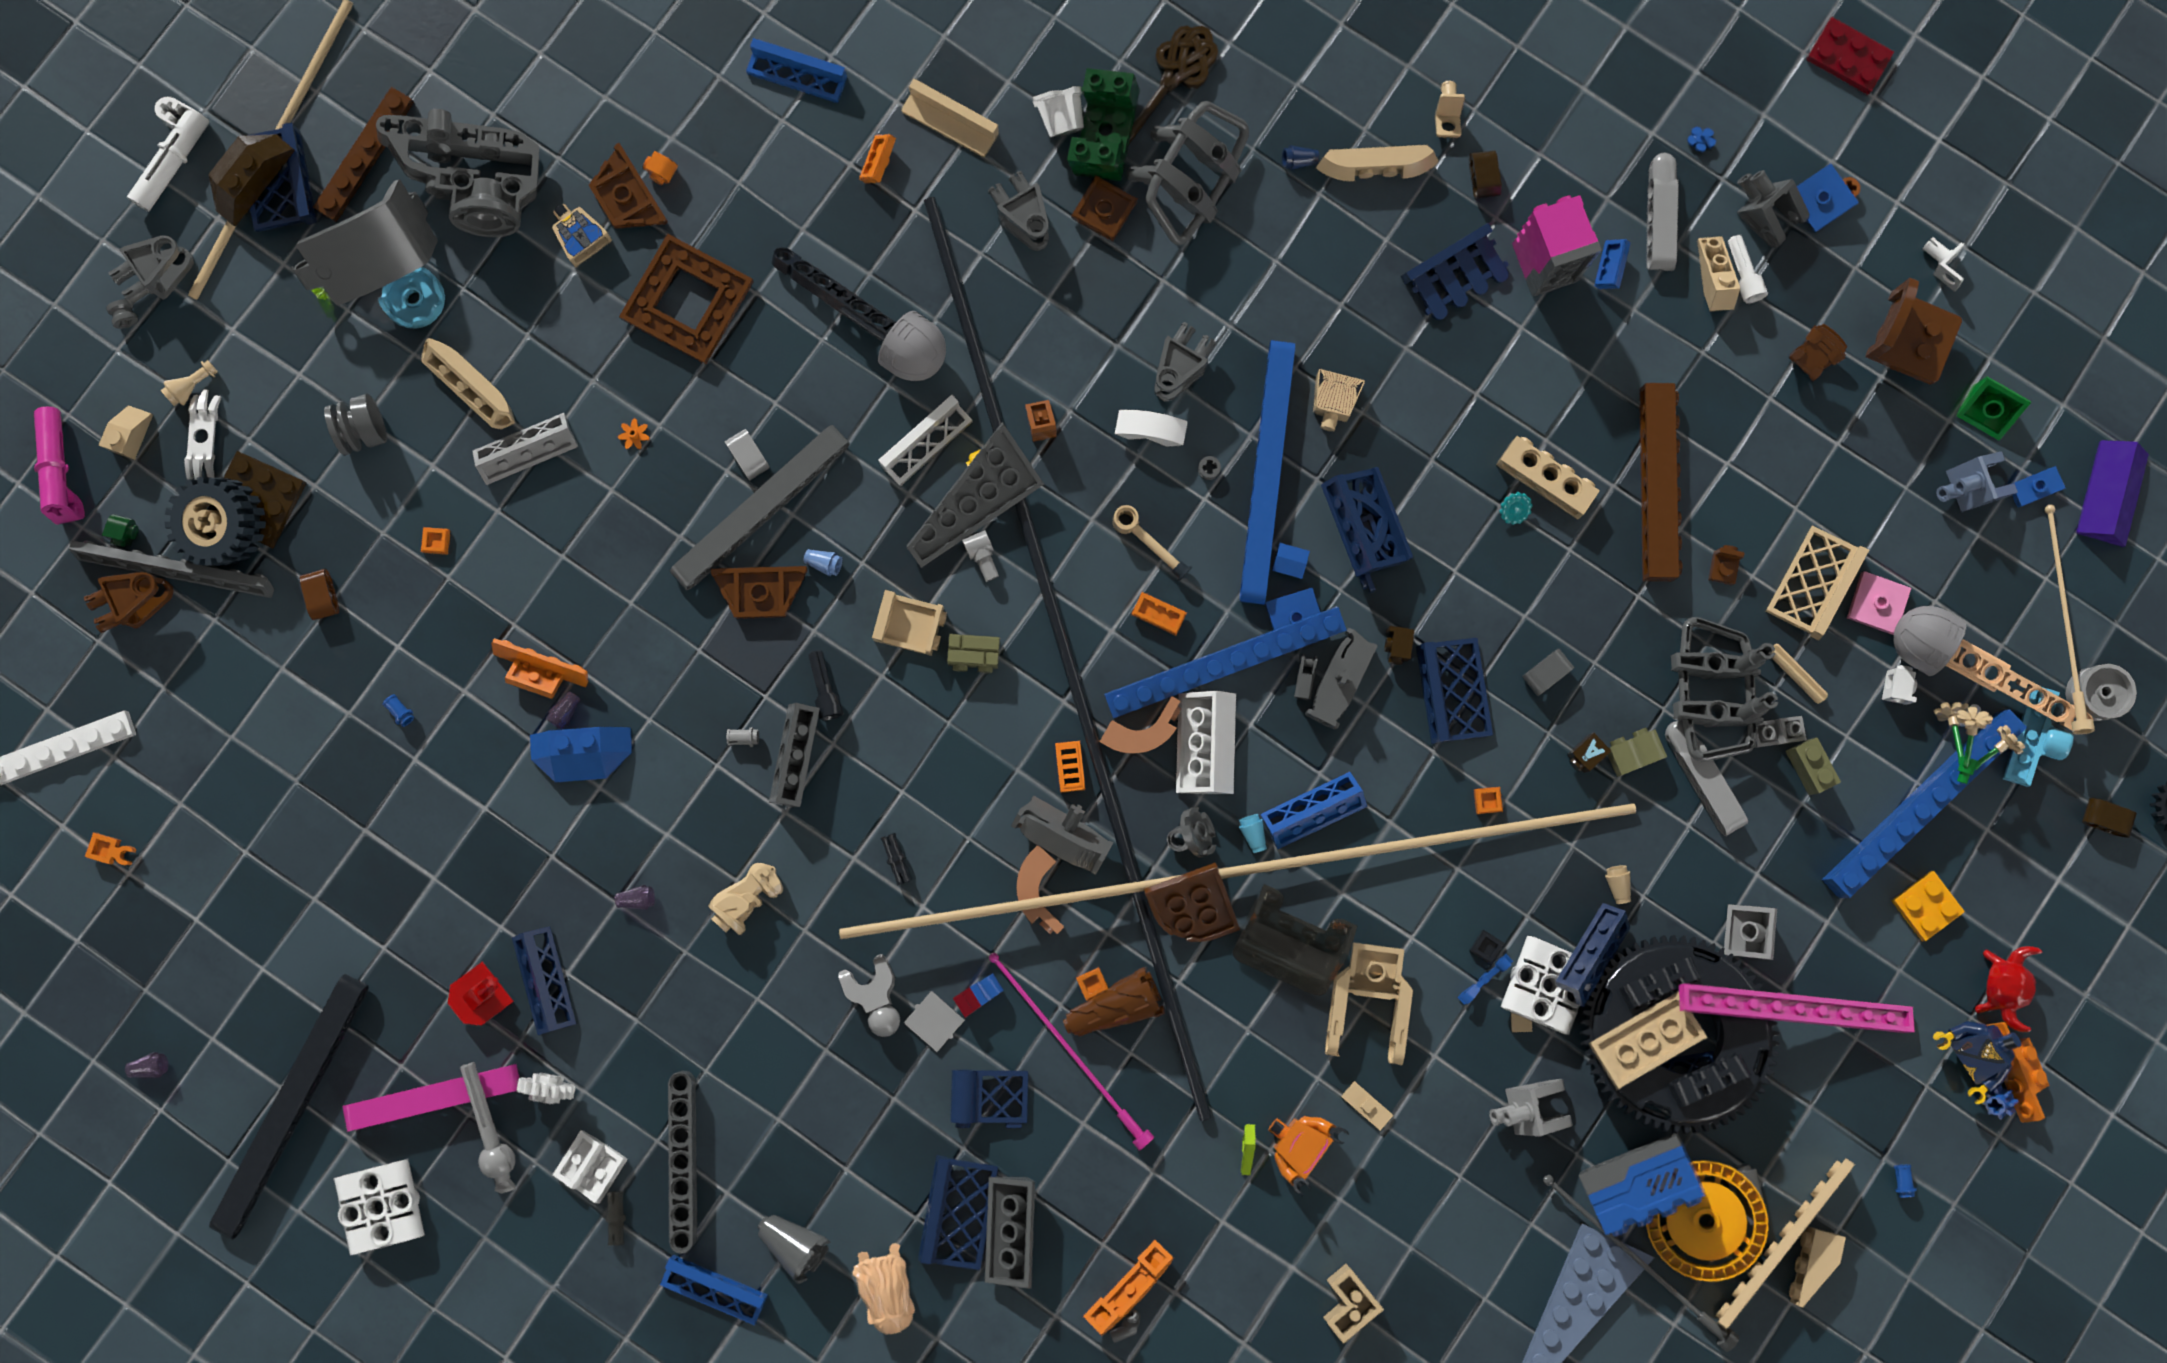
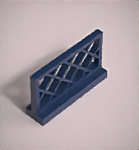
M292 122L282 124L283 128L251 134H276L279 137L282 136V139L295 149L294 153L287 160V167L283 173L280 174L278 172L276 174L279 178L273 187H266L269 192L263 201L256 200L250 208L253 227L256 232L303 222L308 225L317 223L301 132ZM284 180L291 184V190L286 197L277 192ZM274 194L283 199V202L276 211L267 206ZM288 204L295 207L296 216L285 218L281 214ZM264 209L273 213L268 222L260 223L259 216Z
M1469 638L1435 643L1426 642L1416 646L1431 744L1493 736L1478 639ZM1471 644L1472 656L1469 660L1458 653L1463 645ZM1444 647L1451 653L1445 663L1438 658L1436 648ZM1454 657L1465 664L1459 674L1448 666ZM1468 667L1476 673V680L1473 684H1470L1462 677ZM1445 670L1455 677L1449 688L1441 681V675ZM1458 681L1469 688L1463 698L1452 691ZM1472 692L1480 698V704L1477 709L1466 702ZM1448 695H1451L1459 702L1453 712L1445 706V700ZM1462 706L1473 713L1467 723L1456 715ZM1476 716L1484 722L1485 731L1477 732L1470 726ZM1454 719L1463 728L1458 735L1450 736L1449 724Z
M936 1155L918 1255L920 1263L981 1269L988 1215V1192L986 1196L984 1190L986 1188L989 1190V1182L980 1187L973 1176L980 1170L991 1171L990 1177H997L998 1166ZM952 1165L962 1166L968 1175L955 1183L950 1176ZM967 1167L976 1169L970 1173ZM971 1178L978 1190L965 1198L958 1187ZM949 1181H951L953 1186L948 1189ZM956 1189L963 1198V1201L951 1209L946 1203V1198L949 1193ZM981 1193L986 1199V1204L984 1208L976 1213L969 1201ZM967 1204L974 1215L961 1224L954 1212ZM945 1206L948 1209L946 1214H944ZM984 1213L983 1221H981L979 1216ZM952 1215L959 1226L946 1235L941 1228L942 1221ZM977 1219L981 1224V1232L971 1239L964 1227ZM962 1229L969 1241L956 1250L949 1238ZM940 1232H941V1233L943 1234L944 1238H942V1239L939 1241ZM979 1239V1244L977 1247L974 1242H976ZM947 1241L954 1250V1253L947 1258L936 1257L938 1247ZM970 1245H973L977 1251L975 1263L964 1261L960 1255ZM958 1256L960 1260H953V1258Z

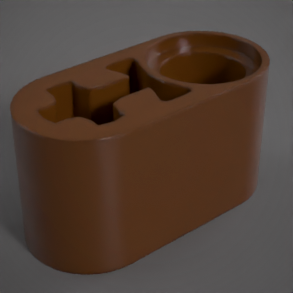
M327 569L300 576V585L307 612L313 621L339 613L334 585Z

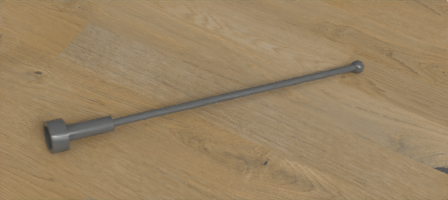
M1546 1175L1543 1178L1545 1185L1553 1187L1605 1234L1601 1223L1554 1182L1552 1176ZM1612 1233L1607 1235L1698 1316L1697 1320L1718 1337L1717 1344L1724 1351L1728 1352L1736 1346L1739 1341V1335L1731 1328L1724 1330L1705 1312H1700L1617 1237H1614Z

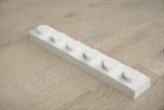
M124 710L1 756L0 786L136 735L129 711Z

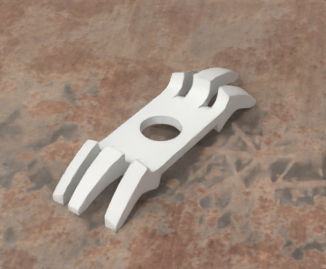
M203 390L200 397L194 395L188 409L190 413L187 456L184 458L187 480L193 479V472L195 480H197V477H202L203 461L207 477L215 478L213 469L215 455L213 452L216 420H218L217 409L221 396L213 397L208 407L210 412L208 414V390ZM199 430H206L208 432V439L204 443H198L195 440V434Z

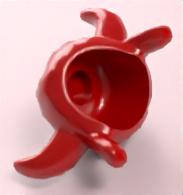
M2033 946L2020 947L2014 950L2007 960L1998 957L1989 950H1984L1983 956L1993 964L1987 980V1003L1977 1005L1975 1012L1983 1013L2000 1009L2002 1019L2007 1026L2016 1031L2030 1032L2031 1028L2018 1020L2016 1012L2018 1009L2028 1006L2036 992L2034 975L2023 966V963L2028 956L2041 954L2042 950Z

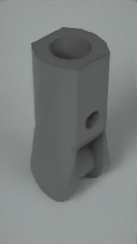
M1305 654L1301 655L1294 698L1311 700L1318 656L1310 658L1305 657ZM1303 666L1312 668L1311 674L1302 673Z

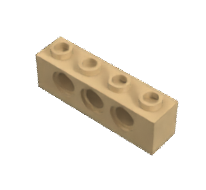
M1516 436L1496 465L1576 519L1582 517L1600 491L1595 488L1596 485L1587 478L1582 479L1574 474L1575 471L1568 465H1561L1554 461V457L1550 453L1539 451L1533 447L1534 444L1529 439ZM1523 457L1532 459L1533 467L1526 466L1523 462ZM1544 471H1550L1554 476V480H1547L1544 477ZM1565 484H1569L1574 488L1573 495L1565 491Z

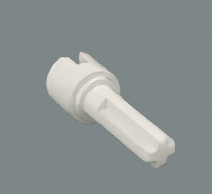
M1742 236L1731 237L1728 240V244L1741 277L1739 285L1742 298L1747 304L1757 302L1768 295L1762 275L1755 274Z

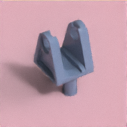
M2001 451L1977 457L1947 470L1946 473L1951 484L1939 487L1937 489V497L1942 502L1956 498L1961 512L2012 496L2017 494L2018 491L2015 483L1995 488L1991 481L1988 468L1996 465V463L2006 461Z

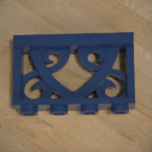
M1378 467L1346 475H1336L1321 484L1356 577L1397 566L1413 558ZM1360 481H1361V483H1362V485H1363V488L1361 489V492H1359V483H1360ZM1348 483H1352V490H1349ZM1362 507L1375 516L1377 521L1375 536L1363 526L1360 518ZM1383 550L1388 551L1390 556L1385 554ZM1375 553H1377V555L1382 559V561L1377 562Z

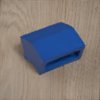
M1280 543L1272 571L1302 579L1310 551Z

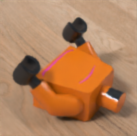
M1304 1116L1299 1120L1294 1118L1289 1126L1276 1118L1268 1129L1269 1132L1279 1138L1274 1145L1276 1149L1274 1158L1280 1174L1294 1186V1190L1301 1197H1304L1300 1192L1301 1186L1307 1185L1312 1189V1186L1305 1179L1331 1143L1335 1141L1339 1144H1344V1142L1338 1139L1340 1132L1349 1135L1346 1129L1336 1127L1323 1118Z

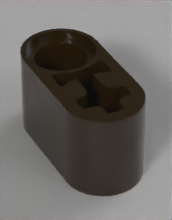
M1496 151L1470 153L1469 169L1475 199L1500 196L1502 185Z
M2089 798L2082 823L2115 836L2130 838L2137 813L2101 799Z

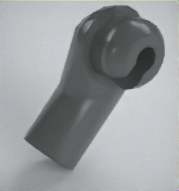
M1131 1309L1124 1316L1120 1327L1110 1330L1114 1343L1136 1334L1141 1320L1140 1313L1136 1309Z

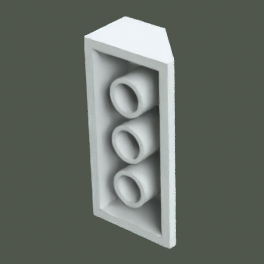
M1221 691L1180 693V703L1178 706L1182 709L1178 715L1176 793L1234 794L1236 694Z

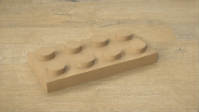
M1679 992L1590 1042L1589 1045L1615 1088L1619 1089L1707 1038L1692 1012L1680 1011Z

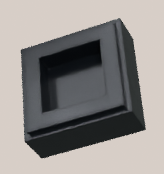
M1482 930L1469 951L1492 965L1505 943L1487 931Z

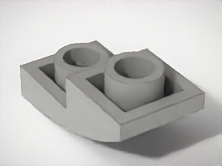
M1802 716L1764 721L1759 724L1754 748L1806 741Z

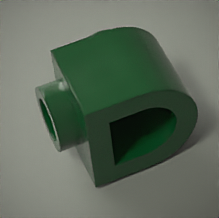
M113 514L108 518L102 536L111 540V545L125 548L126 545L131 546L132 541L138 535L139 528L134 519Z

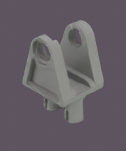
M1563 1079L1548 1080L1505 1089L1509 1106L1491 1109L1489 1113L1493 1125L1497 1126L1505 1123L1506 1126L1513 1125L1515 1135L1543 1136L1573 1126L1571 1115L1541 1118L1539 1113L1538 1098L1565 1090Z

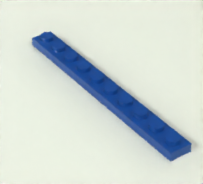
M1334 607L1105 693L1104 695L1113 718L1347 630L1339 607Z

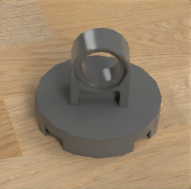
M1193 807L1183 811L1180 826L1169 832L1167 843L1174 851L1189 849L1195 856L1201 858L1213 854L1216 845H1212V838L1216 837L1209 816L1205 812L1200 813L1198 811L1199 807ZM1174 834H1182L1185 844H1178L1174 839Z

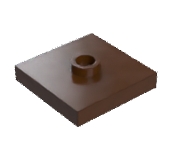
M1095 175L1071 215V219L1114 242L1138 199Z

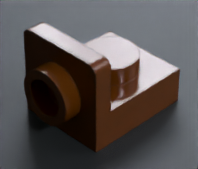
M1724 545L1715 550L1708 580L1734 585L1736 583L1739 562L1744 558L1745 552L1738 551L1737 547Z

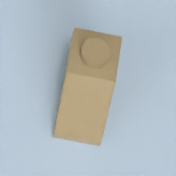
M127 406L108 422L99 446L135 460L153 414Z

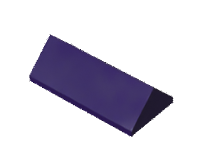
M2099 441L2076 531L2077 534L2126 547L2149 456L2138 442Z

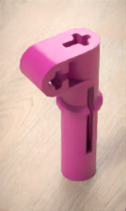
M47 406L37 408L34 411L37 463L34 466V470L38 473L41 512L56 525L83 519L85 516L83 504L80 498L66 484V473L69 470L68 464L65 465L61 411Z

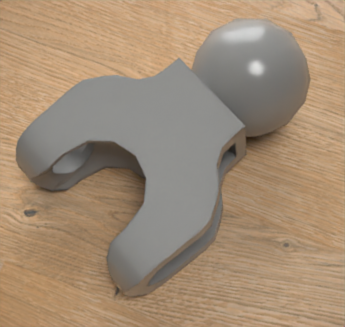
M880 954L873 961L876 976L868 985L858 984L853 974L848 970L840 971L838 977L846 998L854 1003L861 1004L865 1012L869 1014L868 1024L871 1031L877 1036L887 1037L891 1036L899 1028L900 1016L897 1010L891 1006L892 1002L890 999V993L895 984V976L887 958Z

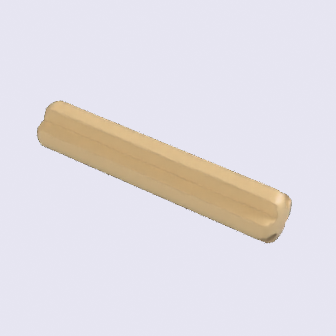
M1779 644L1773 645L1775 651L1771 653H1775V656L1772 659L1817 704L1822 703L1828 697V693Z

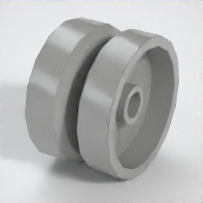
M2103 664L2082 669L2078 672L2080 691L2084 693L2086 712L2092 716L2093 722L2121 717L2130 711L2135 703L2137 691L2133 678L2126 670L2117 665ZM2072 676L2067 683L2065 695L2066 700L2074 705L2072 693L2075 692Z

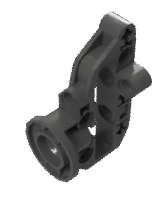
M431 109L428 113V119L400 115H383L377 120V138L380 144L389 148L407 177L424 183L425 191L435 195V199L450 201L449 219L455 227L467 233L483 237L508 236L518 231L521 223V209L535 200L537 195L538 144L518 131L452 122L451 113L443 109ZM412 132H415V133H418L419 135H417V136H411V135H409V134L412 133ZM410 151L428 153V159L437 163H448L451 161V156L530 165L532 166L531 176L497 172L495 179L481 178L479 170L448 166L447 169L429 167L423 163L413 162L409 158ZM458 183H464V184H466L467 186H465V187H458L457 184H458ZM509 189H515V190H517L518 192H516V193H509L507 190H509Z

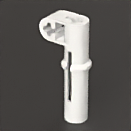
M163 97L155 105L156 115L172 131L164 142L158 144L160 149L127 196V199L148 212L181 164L187 163V155L210 123L201 113L172 97ZM173 114H178L181 117L179 121Z

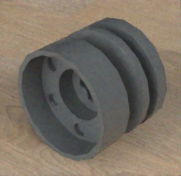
M368 393L351 398L350 409L343 401L338 402L337 406L331 404L325 407L324 414L329 434L342 455H349L353 450L355 452L361 451L362 441L369 448L387 442V432L382 415L376 402Z

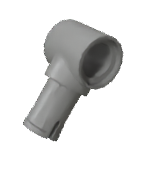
M983 530L963 539L962 541L970 560L973 559L975 563H978L986 582L999 577L991 557L993 555L991 552L993 547L986 531Z

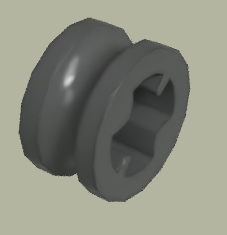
M1212 456L1204 457L1198 466L1199 475L1205 480L1215 479L1221 470L1220 462ZM1207 463H1212V466H1216L1212 474H1207V470L1203 471Z

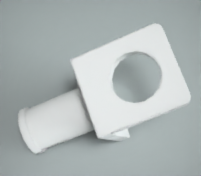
M1933 237L1922 250L1939 262V266L1933 275L1953 291H1956L1964 279L1947 265L1959 254L1964 244L1961 242L1954 250H1948ZM1945 274H1949L1955 282L1949 280Z

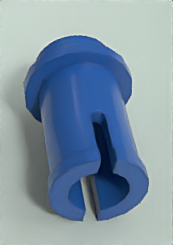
M395 694L384 700L382 705L393 715L397 725L404 727L414 720L413 711L407 709Z
M1894 1165L1898 1188L1895 1189V1192H1898L1899 1197H1914L1917 1188H1914L1911 1165Z

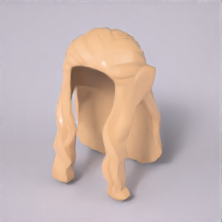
M896 1243L890 1246V1255L869 1259L868 1252H860L858 1254L859 1264L855 1265L854 1271H852L858 1282L859 1294L868 1307V1323L874 1325L878 1331L885 1334L898 1333L907 1328L912 1321L913 1313H915L913 1302L909 1296L906 1262L901 1259L899 1253L900 1245Z

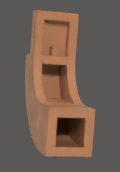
M1171 696L1157 722L1145 730H1130L1112 720L1100 743L1113 750L1132 754L1147 752L1159 747L1177 729L1168 722L1170 719L1175 721L1182 709L1178 706L1180 701Z
M1038 845L1029 853L1020 868L1017 878L1018 901L1038 898L1039 885L1042 878L1056 864V861ZM1045 907L1022 910L1032 924L1040 917L1042 921L1039 924L1049 934L1053 931L1058 934L1064 928Z

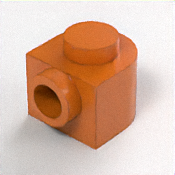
M654 151L651 157L648 156L643 164V169L650 175L649 178L659 185L663 183L669 184L678 168L674 161Z

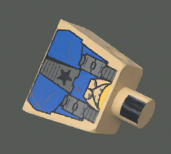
M562 204L554 210V214L559 221L552 228L568 259L575 268L613 241L607 231L581 207L571 212L565 204Z

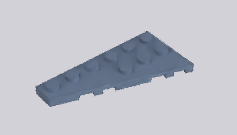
M1581 1223L1522 1363H1562L1641 1274L1644 1268L1607 1235ZM1623 1243L1647 1265L1654 1259V1257Z

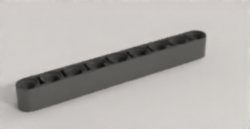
M834 425L827 427L677 561L670 569V573L686 590L693 588L711 572V569L717 567L849 447L850 442Z

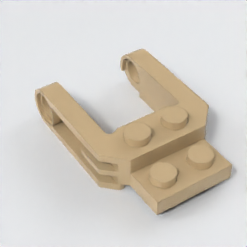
M1353 942L1350 967H1347L1334 977L1325 1045L1326 1055L1339 1056L1340 1035H1343L1348 993L1351 992L1354 995L1389 1000L1395 998L1388 1062L1398 1065L1403 1064L1413 995L1412 988L1401 976L1404 949Z

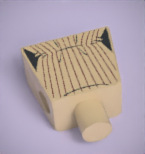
M1319 369L1315 381L1313 413L1323 416L1321 423L1323 430L1335 431L1337 420L1347 422L1365 380Z

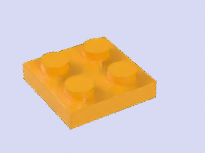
M1929 871L1891 900L1921 941H1927L1965 912L1934 871Z

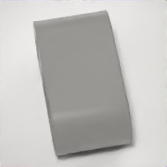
M746 429L724 441L749 481L770 468Z

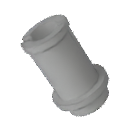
M750 727L749 730L728 729L726 736L727 745H750V747H754V745L759 744V730H754L753 727Z

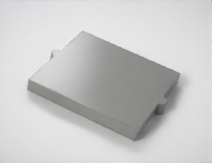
M931 991L920 1005H915L916 1009L904 1023L938 1052L949 1038L952 1039L954 1037L953 1033L964 1022V1019Z

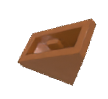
M1045 400L1025 404L1032 441L1057 437V429L1050 401Z

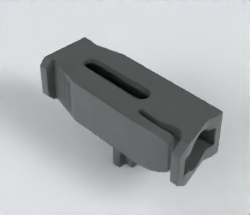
M1351 628L1345 631L1344 634L1348 637L1334 653L1316 690L1312 709H1308L1305 714L1307 717L1334 730L1339 727L1340 723L1336 720L1340 718L1349 706L1378 646L1368 642ZM1350 641H1351L1350 646L1346 649V651L1344 652V654H1343V656H1342V658H1341V655H1342V653H1343V650L1345 649V647H1346V646L1350 643Z
M1033 796L1028 804L1020 808L1011 825L1013 828H1020L1024 836L1033 843L1070 864L1091 871L1094 875L1098 872L1113 845V842L1106 840L1091 827L1080 822L1085 814V811L1081 810V805H1077V807L1072 805L1066 814Z

